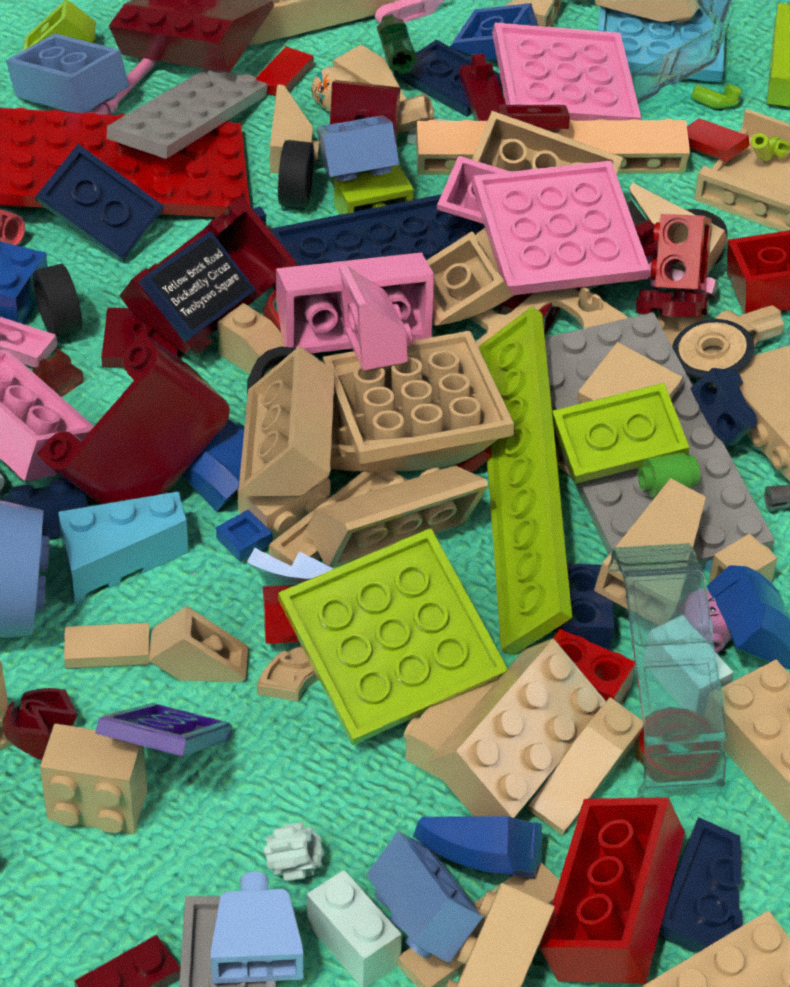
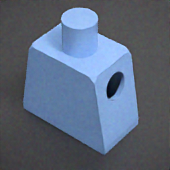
M253 871L245 873L240 878V891H226L220 896L211 946L212 984L303 980V946L289 892L285 889H269L268 876L262 872Z

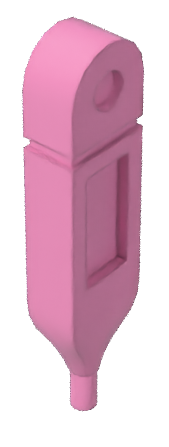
M399 0L381 6L375 13V19L380 24L382 17L393 14L396 18L403 19V22L406 23L433 14L446 0Z

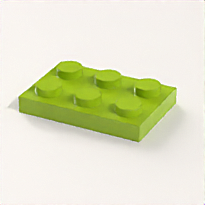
M665 383L552 410L553 424L575 484L640 468L646 458L681 452L686 456L689 454L690 447Z

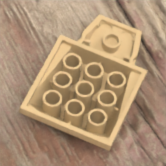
M471 331L412 341V346L407 347L408 362L364 371L354 351L323 357V363L335 372L331 469L383 472L391 470H429L435 467L444 468L454 466L475 456L499 438L514 436V423Z

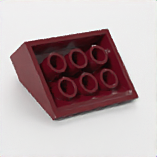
M131 0L122 6L110 23L109 28L121 55L230 73L274 7V3L271 0Z

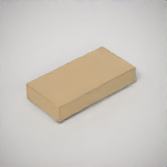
M149 623L65 627V668L150 664Z

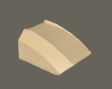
M473 231L426 260L434 273L432 326L467 319L513 297V294Z

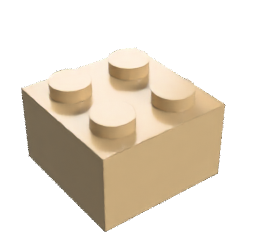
M54 724L40 765L47 820L55 821L65 826L80 825L99 828L108 833L124 832L135 834L147 794L144 746L95 734L96 730Z

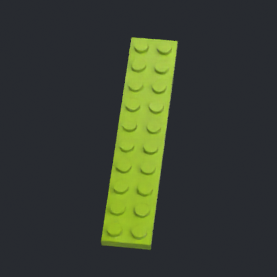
M532 306L479 346V351L514 423V436L499 438L492 443V457L487 460L501 650L510 655L517 654L572 619L543 316L540 311Z

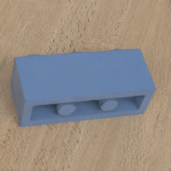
M397 831L366 874L377 890L374 894L377 900L391 910V921L408 935L406 940L408 946L424 958L429 959L433 954L450 963L483 918L434 851L400 831Z

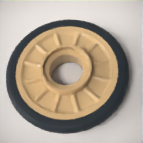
M708 319L691 324L677 335L672 345L686 374L699 380L711 368L741 372L752 360L755 348L752 336L744 327L724 319ZM714 345L723 348L721 351L712 354L703 351L706 347Z

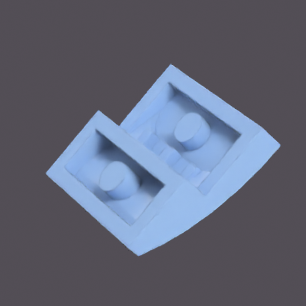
M254 548L247 561L258 572L293 585L300 584L333 570V568L300 551L292 566Z

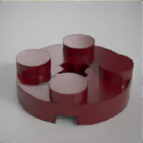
M640 289L639 297H636L635 313L648 314L651 311H657L662 316L700 317L701 314L707 316L709 315V300H707V293H695V291L673 290V293L661 292V290Z

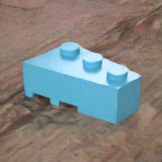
M179 491L58 512L62 547L75 604L85 600L86 593L107 584L109 588L121 583L120 578L139 569L145 573L188 553L187 522Z

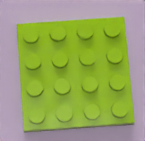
M431 528L278 593V600L352 745L422 715L429 707L496 681L508 671Z

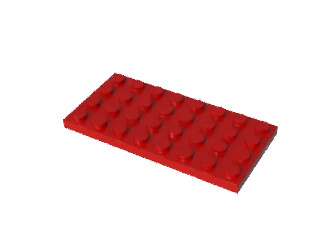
M0 108V205L44 207L35 201L36 195L77 144L164 205V209L160 214L219 217L221 214H225L227 206L240 196L250 205L241 123L226 121L165 159L107 139V126L126 114L106 115L93 112L75 113L62 112L60 110L44 111L26 108Z

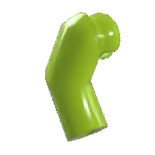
M698 84L695 86L691 98L714 109L735 107L741 101L739 97L742 94V89L736 85L727 84L724 93H718Z
M756 133L751 139L755 155L763 161L771 160L775 156L783 159L790 150L789 142L781 140L779 136L767 138L763 133Z

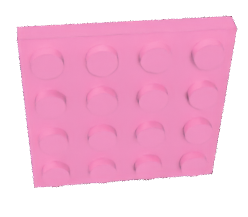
M507 23L494 24L492 35L506 105L566 104L570 120L594 121L598 119L641 120L621 33Z
M612 161L476 175L473 177L472 187L499 274L513 295L648 279L650 268Z

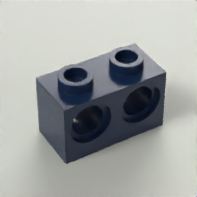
M567 563L572 619L554 629L552 635H556L559 629L573 635L581 636L587 641L611 651L614 632L613 601L594 591L601 565Z

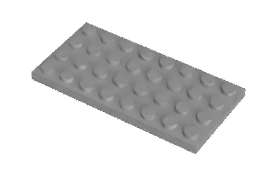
M654 312L545 337L552 410L582 403L577 400L578 391L617 342L683 377L682 384L671 398V401L690 447L688 455L695 456L700 469L699 485L691 487V489L706 497L687 572L704 568L706 562L713 560L714 554L749 533L762 545L767 546L770 550L773 549L774 537L726 447L707 423L690 389L693 385ZM554 427L555 443L570 472L557 432ZM639 468L575 484L608 554L612 552L654 499L648 495L647 491H642L638 482Z

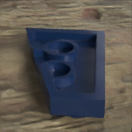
M698 817L673 877L659 932L660 936L698 953L743 926L742 910H739V887L741 885L739 835Z

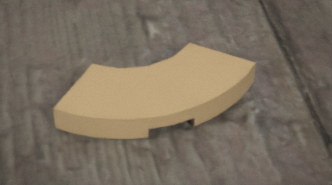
M301 645L288 652L282 651L268 664L258 681L257 695L299 702L304 691L319 680Z

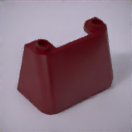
M242 196L227 206L225 214L223 213L219 217L214 218L203 230L161 262L155 263L149 269L145 268L132 278L119 295L120 299L131 311L185 355L192 351L196 356L213 342L209 336L218 330V321L243 303L249 306L270 288L275 291L277 268L295 267L297 265L296 261ZM211 231L256 290L184 342L138 281Z
M144 332L129 346L123 359L124 369L134 381L81 441L72 433L62 431L53 435L37 453L47 466L100 505L165 494L219 433L229 418L230 409L227 401L191 366Z

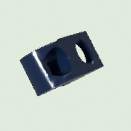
M711 368L690 389L707 423L711 426L716 436L728 445H735L757 425V417L753 409L746 403L739 388L743 384L739 372ZM711 383L715 384L714 388L708 386Z

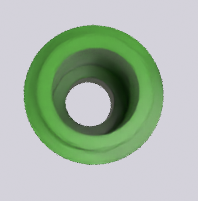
M681 452L644 459L642 467L638 469V482L641 490L647 491L651 498H655L670 478L690 489L691 487L698 486L700 482V469L695 456H686Z

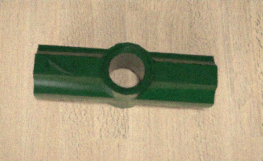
M393 14L382 17L381 23L377 26V32L390 70H396L400 75L411 72L413 65L417 62V57L410 40L407 25L403 22V19H398Z

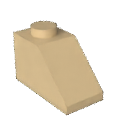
M184 607L152 628L149 661L178 680L240 683L246 679L248 646L190 607Z

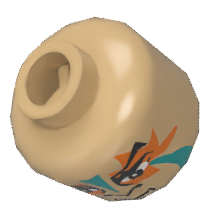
M329 66L320 71L315 76L311 87L314 101L329 112L331 110L332 82L334 80L358 82L356 78L339 67Z

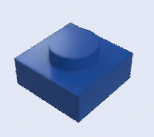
M246 510L216 527V538L240 562L250 557L254 548L262 550L273 542L272 532L250 510Z

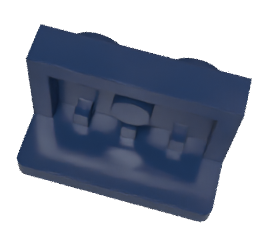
M65 478L51 481L50 486L35 489L33 485L15 486L10 489V493L2 494L3 501L43 510L42 535L50 536L49 538L61 536L58 512L87 507L85 493Z

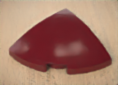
M35 689L23 693L21 704L14 709L15 702L9 704L3 718V730L6 739L14 746L42 760L54 724L73 726L78 714L66 689Z

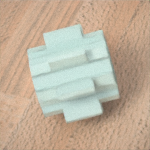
M303 822L274 829V834L266 839L267 844L264 847V854L267 859L266 865L268 869L273 871V875H283L285 882L305 879V876L314 875V870L322 865L321 860L322 856H324V849H322L321 837L315 833L314 828H305Z

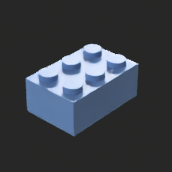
M55 33L6 60L15 96L30 100L32 103L51 106L53 109L75 113L91 112L93 107L104 101L114 99L117 93L129 87L120 50Z
M384 115L317 127L323 167L330 177L334 176L337 181L358 178L357 172L366 170L371 172V175L392 172L391 166L399 165L393 123Z

